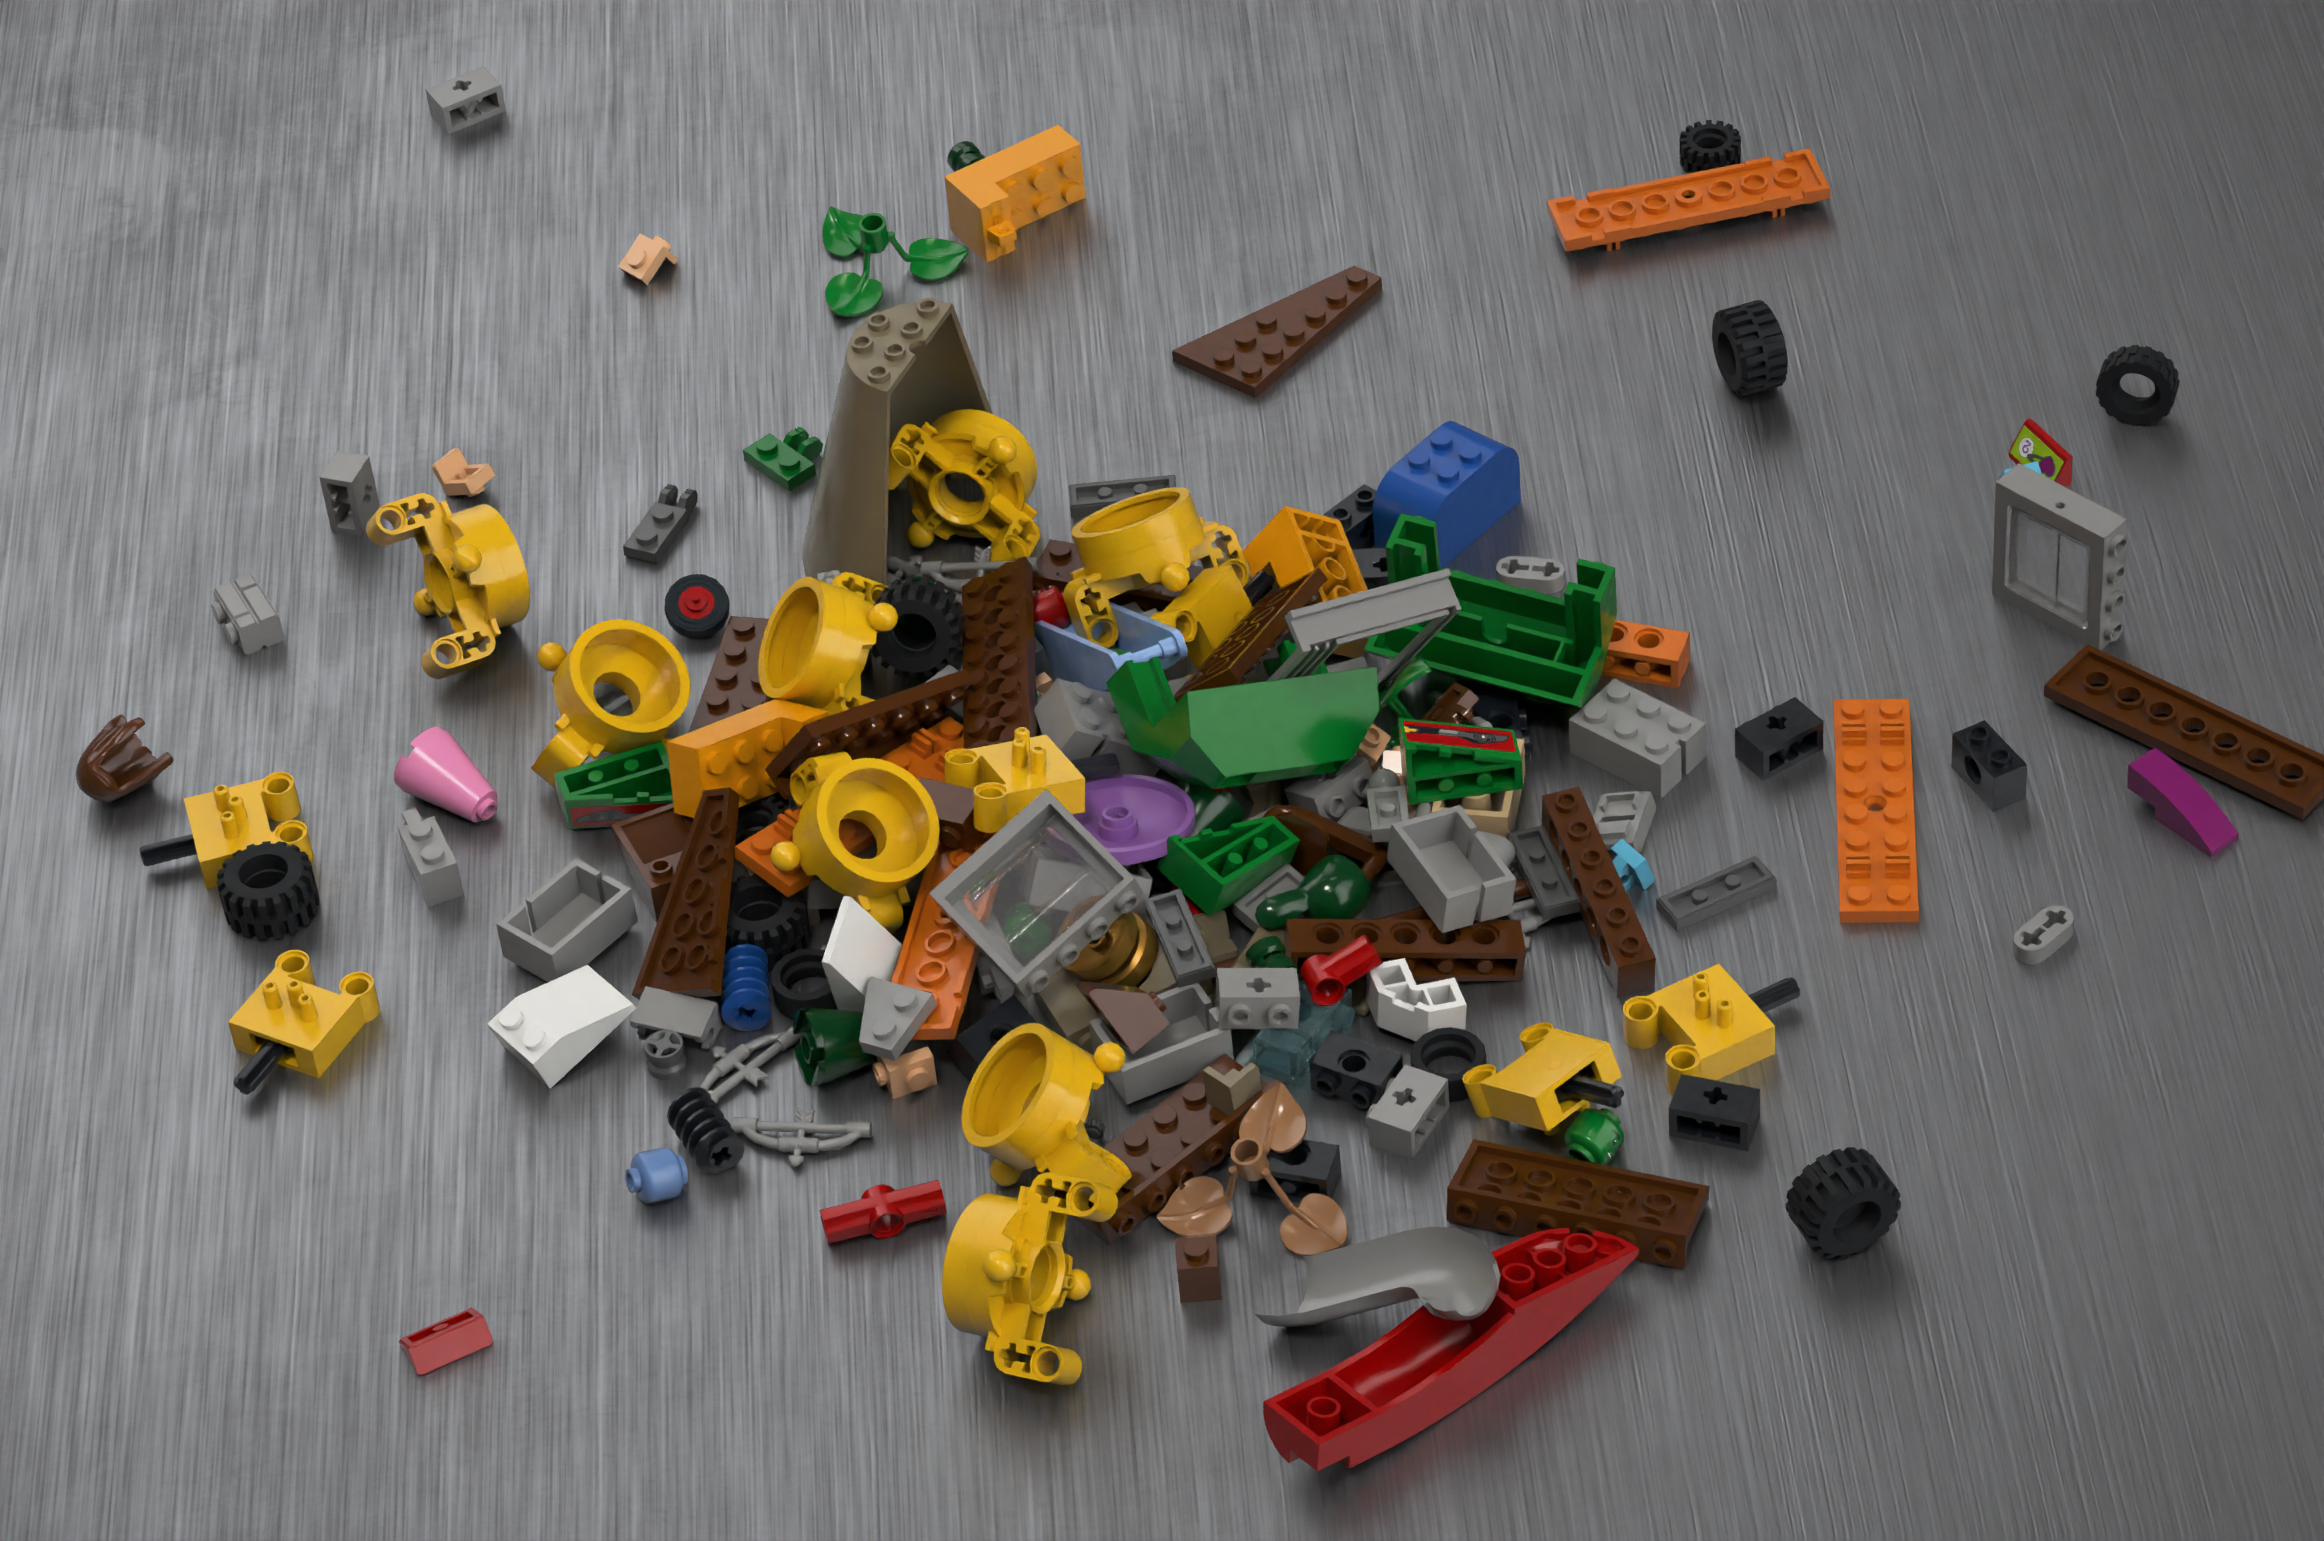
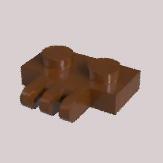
M1454 682L1421 720L1461 724L1465 720L1470 723L1475 717L1471 713L1473 710L1472 706L1479 698L1470 689Z

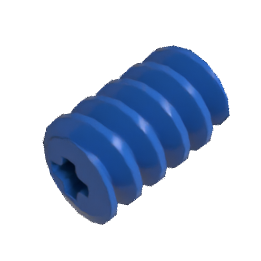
M751 944L737 945L727 950L724 956L721 1016L724 1022L733 1029L748 1032L760 1030L767 1025L771 1015L768 956L758 946Z

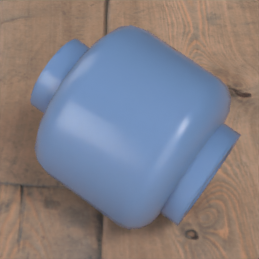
M662 1147L635 1154L631 1160L630 1169L625 1171V1181L629 1192H635L643 1203H655L678 1197L682 1192L683 1186H686L688 1182V1171L681 1155H676L670 1148Z

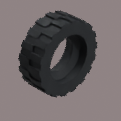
M2139 345L2120 347L2116 352H2111L2108 359H2105L2102 364L2095 391L2096 397L2099 398L2098 403L2101 407H2104L2109 416L2117 418V421L2122 423L2126 422L2134 426L2137 424H2143V426L2150 425L2152 422L2157 423L2162 420L2163 416H2167L2170 413L2171 407H2173L2180 382L2178 380V370L2174 368V363L2170 358L2167 359L2164 353L2157 352L2152 347H2140ZM2130 373L2143 375L2154 382L2155 391L2149 397L2130 395L2121 388L2120 379L2125 374Z

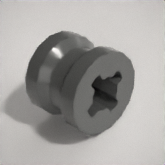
M661 1030L651 1034L645 1040L644 1050L648 1058L647 1066L649 1073L654 1078L670 1080L680 1076L686 1070L687 1061L683 1052L684 1044L682 1037L677 1032Z

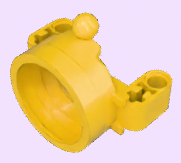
M962 409L942 415L931 425L925 422L920 428L914 424H905L890 439L889 490L895 489L907 477L909 492L913 499L912 513L919 520L912 523L907 529V540L913 547L924 549L930 546L934 541L935 534L945 540L954 535L969 538L986 537L992 542L990 545L991 555L989 562L1015 561L1024 556L1030 557L1041 535L1038 525L1032 520L1038 512L1026 503L1036 484L1037 463L1030 444L1012 424L999 416L985 411ZM959 473L969 476L980 485L985 498L977 502H967L957 497L948 490L945 483V475Z
M1163 488L1135 495L1104 507L1087 516L1073 527L1071 535L1083 567L1069 573L1073 580L1066 585L1063 596L1077 636L1105 648H1110L1117 641L1119 631L1108 599L1128 590L1142 589L1158 583H1162L1169 591H1181L1188 585L1190 580L1187 568L1190 567V563L1199 559L1204 569L1232 565L1242 587L1248 582L1249 569L1233 529L1215 521L1204 522L1203 517L1198 516L1190 491L1187 488ZM1085 590L1089 591V594L1086 596L1084 592ZM1084 597H1085V602H1086V604H1084V603H1082V602L1080 601V600L1083 599ZM1101 622L1103 626L1102 633L1098 638L1093 639L1092 628L1096 623Z
M420 493L381 506L367 522V535L377 545L385 546L412 537L415 538L423 557V579L426 588L420 589L414 595V608L423 616H431L437 613L440 618H448L454 634L436 640L423 654L421 660L422 668L430 677L436 679L445 678L481 665L494 651L495 637L501 634L500 628L521 622L527 616L530 604V589L525 563L510 527L500 513L490 505L481 504L451 514L446 500L438 503L433 496ZM413 511H415V513L418 514L412 516L409 520H407V518L413 513ZM380 519L388 520L392 524L393 530L385 529L381 525ZM469 644H470L472 647H474V648L468 649V650L463 654V650H464ZM435 652H441L446 655L449 664H443L438 661Z
M844 572L836 576L831 584L813 577H803L795 581L777 602L764 631L758 660V676L763 692L773 699H782L829 711L830 716L875 701L861 695V673L865 667L869 649L876 643L877 633L893 629L898 621V614L892 605L882 602L875 605L881 591L885 587H889L850 572Z
M618 619L603 621L588 628L577 639L567 655L564 648L556 642H548L539 648L537 653L539 665L547 671H555L551 681L554 683L555 701L562 717L554 725L559 732L546 746L531 769L556 789L554 773L583 765L589 756L595 760L602 750L619 754L662 741L668 754L667 741L672 738L664 737L688 704L690 677L682 656L666 637L644 624ZM607 683L623 690L631 701L633 713L627 716H616L603 710L594 697V685Z
M844 751L808 758L790 777V791L793 800L797 805L802 806L799 820L792 832L793 843L790 841L777 843L772 848L770 854L771 862L776 869L785 872L795 869L800 863L808 876L817 875L832 889L852 897L892 935L903 923L902 905L911 902L905 885L928 865L937 849L940 828L933 800L917 778L892 762L876 758L852 760L850 755ZM841 820H857L872 831L878 849L876 857L861 859L852 855L844 848L838 831Z
M1027 1023L1008 1032L991 1048L978 1066L968 1086L962 1107L961 1122L963 1133L968 1142L995 1158L990 1165V1176L997 1185H1013L1018 1181L1023 1170L1037 1167V1170L1041 1173L1048 1168L1051 1173L1100 1183L1111 1187L1115 1193L1132 1177L1129 1168L1122 1160L1089 1140L1084 1126L1090 1106L1089 1096L1091 1089L1098 1090L1104 1084V1075L1106 1073H1116L1125 1064V1052L1119 1044L1114 1042L1103 1043L1097 1047L1093 1056L1046 1026L1039 1023ZM1093 1193L1090 1196L1089 1201L1095 1203L1096 1196L1095 1193Z
M1046 1172L1038 1175L1032 1181L1030 1187L1020 1186L1018 1198L993 1193L982 1194L975 1198L959 1217L951 1234L943 1265L942 1295L945 1311L951 1324L957 1330L987 1337L985 1350L994 1352L995 1365L1001 1372L1060 1386H1069L1080 1377L1082 1372L1080 1356L1071 1349L1041 1343L1046 1315L1050 1309H1060L1064 1304L1065 1298L1071 1301L1081 1300L1091 1290V1279L1088 1274L1079 1268L1072 1269L1073 1258L1065 1253L1062 1248L1068 1216L1096 1222H1104L1110 1219L1118 1207V1198L1115 1191L1109 1186L1093 1181ZM1055 1191H1066V1199L1054 1197ZM1093 1193H1095L1096 1199L1094 1206L1091 1209H1089V1198ZM1020 1353L1031 1355L1030 1364L1018 1361ZM1058 1357L1060 1361L1059 1368L1054 1374L1052 1370L1053 1363Z

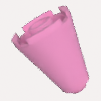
M435 726L425 730L410 743L415 749L408 758L402 754L394 772V782L403 792L474 823L488 820L493 816L498 807V794L450 732Z

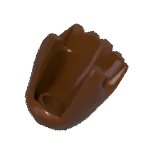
M118 715L104 726L80 757L76 768L77 784L81 791L94 800L111 802L128 795L155 779L173 763V757L169 752H165L156 759L147 747L142 746L141 740L134 733L145 725L143 719L137 717L127 722L123 715Z

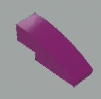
M2153 748L2128 765L2127 788L2155 807L2154 818L2199 850L2213 857L2238 840L2239 833L2209 794L2185 770L2159 749Z

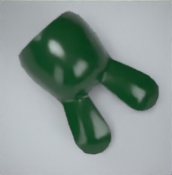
M1335 854L1326 856L1312 866L1297 889L1268 897L1262 901L1256 908L1255 917L1257 923L1267 930L1279 928L1286 924L1287 919H1294L1301 913L1306 919H1354L1368 905L1372 893L1370 882L1364 872L1348 858Z

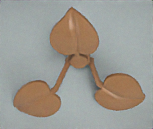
M1282 1082L1264 1093L1244 1116L1239 1129L1240 1139L1232 1145L1230 1151L1235 1165L1228 1169L1230 1178L1226 1193L1224 1194L1223 1186L1218 1180L1207 1176L1194 1177L1183 1183L1186 1185L1183 1189L1178 1187L1171 1195L1165 1207L1157 1214L1158 1221L1176 1235L1189 1236L1211 1233L1218 1235L1228 1227L1233 1219L1232 1211L1226 1202L1232 1200L1234 1196L1237 1177L1241 1176L1247 1181H1258L1264 1178L1287 1210L1292 1213L1283 1220L1280 1226L1281 1240L1290 1252L1301 1257L1312 1256L1341 1248L1345 1245L1348 1238L1347 1220L1342 1209L1333 1199L1323 1194L1312 1193L1305 1196L1297 1208L1287 1197L1269 1170V1160L1267 1158L1269 1151L1271 1150L1276 1153L1289 1152L1302 1142L1307 1132V1120L1304 1112Z

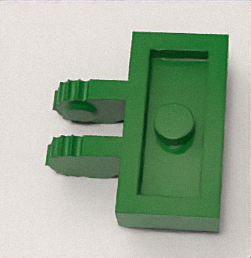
M802 427L788 432L783 442L769 433L743 449L744 461L786 490L791 491L816 475L815 464L811 461L814 457L820 455L824 444L817 437L812 436V438L808 439L809 434Z

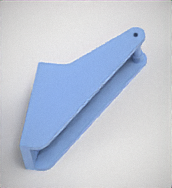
M1112 602L1109 603L1116 620L1119 635L1115 644L1110 648H1105L1077 636L1073 623H1070L1064 629L1042 620L1034 623V636L1043 646L1054 676L1073 683L1079 682L1086 687L1103 692L1109 691L1106 682L1125 661L1133 660V663L1149 661L1152 657H1158L1165 672L1188 656L1185 640L1178 629ZM1101 622L1096 623L1092 628L1093 639L1098 638L1102 633L1103 626ZM1118 648L1129 650L1131 652H1127L1125 654L1118 656V654L1115 651H1112L1110 649Z

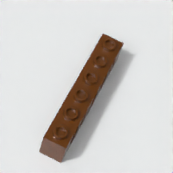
M1579 786L1542 795V825H1544L1581 901L1580 914L1616 996L1621 997L1655 988V955Z
M1287 919L1283 944L1286 949L1285 956L1290 957L1297 966L1298 980H1303L1301 967L1309 957L1318 954L1330 956L1360 936L1366 935L1382 962L1405 958L1415 981H1439L1455 978L1456 981H1522L1526 949L1521 920H1487L1483 922L1474 920L1473 925L1441 933L1432 920ZM1366 974L1355 981H1366Z

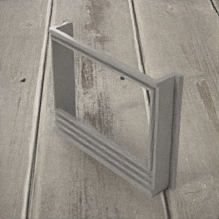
M1449 568L1289 611L1285 619L1297 649L1267 681L1312 675L1339 645L1430 621L1377 675L1379 693L1462 609L1449 580L1451 576ZM1364 656L1326 667L1328 672L1331 673L1368 668Z

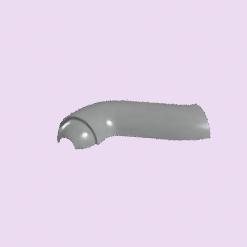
M1449 1227L1412 1229L1312 1256H1303L1307 1267L1308 1286L1304 1301L1297 1313L1281 1316L1255 1315L1268 1325L1295 1328L1317 1325L1408 1300L1420 1299L1432 1315L1453 1321L1471 1320L1487 1311L1496 1296L1501 1275L1492 1253L1476 1236L1460 1229Z

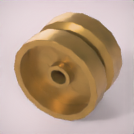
M1105 895L1091 897L1077 905L1066 917L1059 930L1058 937ZM1132 911L1122 914L1110 925L1105 935L1090 942L1080 951L1078 958L1064 968L1084 982L1136 987L1148 975L1156 960L1158 949L1156 931L1138 914L1132 913Z

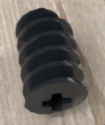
M700 1087L689 1088L673 1100L667 1113L668 1123L681 1140L683 1146L688 1150L689 1155L695 1160V1164L699 1169L709 1174H718L737 1165L743 1157L744 1144L738 1138L737 1133L731 1128V1124L724 1118V1114L717 1107L716 1102L711 1098L707 1090Z

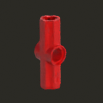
M939 1180L899 1190H894L889 1185H875L867 1189L860 1200L819 1210L827 1243L872 1233L876 1238L887 1239L898 1235L907 1223L947 1213Z

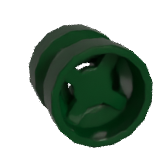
M963 141L952 147L948 153L947 162L955 172L986 157L981 154L974 143Z
M1268 936L1252 944L1245 954L1251 968H1297L1294 961L1290 957L1285 956V946L1277 936Z

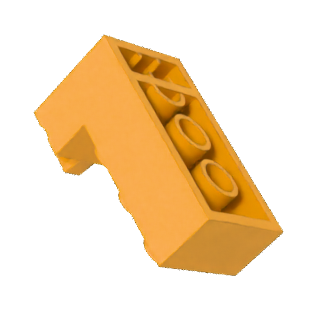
M1059 125L944 177L951 231L986 263L1015 250L1017 229L1086 198L1080 143Z
M1284 506L1242 551L1252 578L1259 571H1265L1268 575L1273 576V587L1267 594L1317 568L1321 569L1327 581L1318 590L1320 596L1307 606L1368 590L1343 526L1338 519ZM1369 637L1339 645L1333 653L1350 658L1361 657L1366 652L1364 648Z
M774 699L667 741L674 813L694 818L704 790L730 787L740 794L739 807L779 792L765 768L804 725L829 717V711L782 699Z

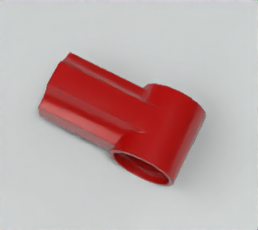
M1362 935L1330 956L1318 954L1309 957L1301 967V975L1313 1002L1320 1006H1331L1342 999L1347 985L1377 968L1383 962L1368 937Z

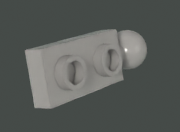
M1383 768L1371 775L1369 780L1370 789H1366L1373 843H1389L1391 825L1409 819L1405 786H1400L1399 778L1394 771Z

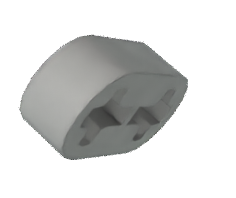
M1507 556L1496 564L1497 580L1503 584L1522 589H1533L1542 594L1557 593L1565 586V566L1562 562L1555 559Z
M2061 905L2047 906L2021 926L2013 937V955L2015 959L2023 964H2039L2063 946L2073 936L2074 915L2072 911Z

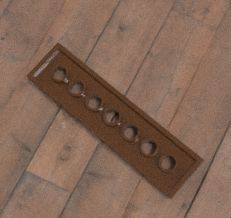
M1024 556L1013 562L1004 563L997 570L982 577H975L962 586V616L965 617V624L962 630L963 670L966 669L973 679L971 685L963 692L965 695L963 699L964 749L1013 741L1014 731L1019 727L1027 728L1030 731V737L1037 736V718L1034 712L1036 706L1033 572L1031 563Z
M2088 644L2044 685V697L2151 748L2156 747L2164 754L2302 820L2324 799L2323 754ZM2100 683L2105 685L2102 687H2094L2096 685H2099ZM2130 699H2135V700H2137V701H2134V702H2125V701H2128V700H2130ZM2162 714H2167V715H2169V716H2167V717H2157V716H2160V715H2162ZM2195 729L2201 730L2200 732L2196 733L2188 732L2193 731ZM2228 744L2234 746L2231 748H2222V746H2226ZM2259 760H2264V761H2266L2265 763H2261V764L2254 763V762H2257V761H2259ZM2293 775H2296V776H2298V777H2300V778H2297V779H2288L2287 777H2291V776H2293Z

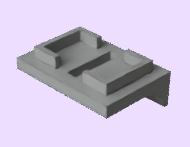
M1651 791L1605 793L1600 796L1593 819L1607 850H1611L1612 846L1623 839L1641 854L1657 809Z

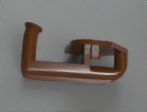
M1279 805L1268 810L1263 816H1274L1300 839L1290 866L1302 876H1305L1320 859L1327 856L1329 846L1364 862L1365 864L1361 870L1366 875L1370 884L1388 862V848L1382 843H1373L1371 838L1306 808Z

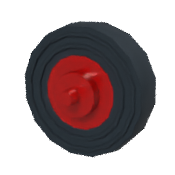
M691 574L680 578L670 587L665 596L664 611L669 625L678 634L690 639H703L714 635L724 626L729 616L730 602L725 588L716 579L704 574Z

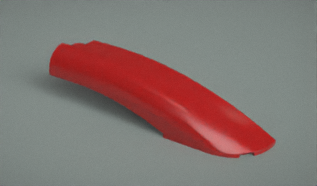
M1558 1228L1529 1234L1491 1252L1497 1262L1501 1276L1496 1296L1487 1311L1471 1320L1453 1321L1432 1315L1423 1305L1394 1329L1362 1351L1333 1368L1265 1400L1263 1403L1264 1421L1273 1445L1288 1463L1301 1458L1313 1469L1319 1471L1338 1461L1350 1469L1405 1441L1482 1393L1548 1342L1623 1272L1639 1255V1248L1622 1238L1593 1230L1592 1236L1584 1233L1570 1234L1569 1228Z

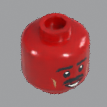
M1054 585L1033 591L1034 623L1042 620L1061 629L1067 628L1070 625L1071 618L1064 602V591H1060Z

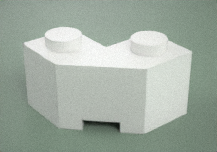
M1405 958L1383 962V964L1366 974L1365 999L1378 1027L1413 1041H1417L1424 1034L1435 1029L1452 1027L1465 1030L1467 1004L1455 978L1416 985Z

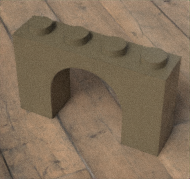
M1149 918L1146 919L1145 921H1147V922L1151 925V927H1152V924H1151ZM1158 941L1156 960L1151 967V973L1146 981L1138 987L1146 993L1153 991L1156 995L1178 987ZM1063 967L1051 977L1049 984L1042 991L1033 993L1036 1004L1055 1033L1093 1054L1089 1021L1097 1019L1099 1016L1076 987L1079 983L1072 973ZM1211 978L1198 982L1207 996L1215 992Z

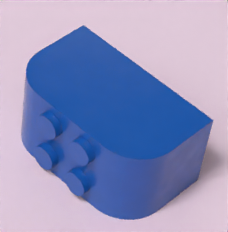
M1448 421L1440 425L1394 464L1381 480L1373 501L1375 548L1386 547L1401 513L1411 516H1422L1428 520L1435 521L1437 524L1440 567L1445 568L1521 501L1520 464L1517 452L1513 448L1457 422Z

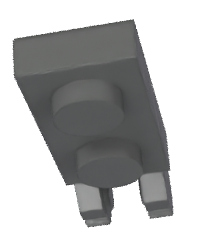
M667 484L660 492L658 502L654 503L623 545L624 555L658 563L689 521L688 517L693 509H695L697 503V491L686 489L680 496L678 507H675L673 504L677 501L678 489L676 485Z

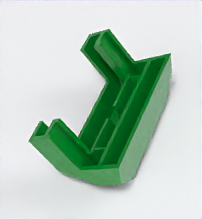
M1401 513L1385 547L1389 584L1445 569L1440 567L1436 522L1422 516H1411ZM1579 559L1577 562L1578 584L1569 582L1564 592V597L1561 598L1538 593L1529 588L1522 589L1503 584L1495 579L1487 580L1468 575L1460 570H1450L1451 576L1449 580L1462 609L1411 661L1421 655L1425 658L1427 665L1433 673L1509 693L1517 692V695L1558 706L1580 710L1591 700L1602 675L1617 616L1614 567L1607 566L1598 561L1591 562ZM1430 621L1371 636L1364 650L1373 655L1393 660Z
M1290 640L1283 641L1277 647L1280 657L1265 659L1262 662L1269 678L1297 649L1295 642L1290 643ZM1152 657L1149 661L1133 663V660L1125 661L1106 682L1132 750L1178 780L1212 789L1340 771L1353 758L1379 713L1377 666L1329 673L1323 662L1312 675L1187 691L1177 703L1158 657Z

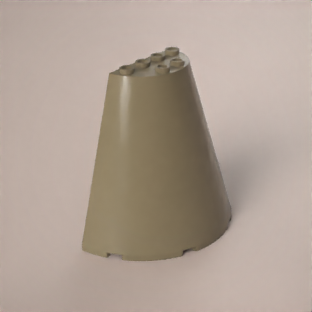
M925 298L919 302L897 305L871 314L851 336L846 350L803 543L802 560L805 577L817 579L818 573L839 570L840 574L850 572L887 585L890 439L905 424H914L919 428L925 422L931 425L937 418L956 410L973 409L993 414L952 303L938 302L933 298ZM959 473L945 475H950L951 479L974 480L967 475ZM907 477L894 490L907 488Z

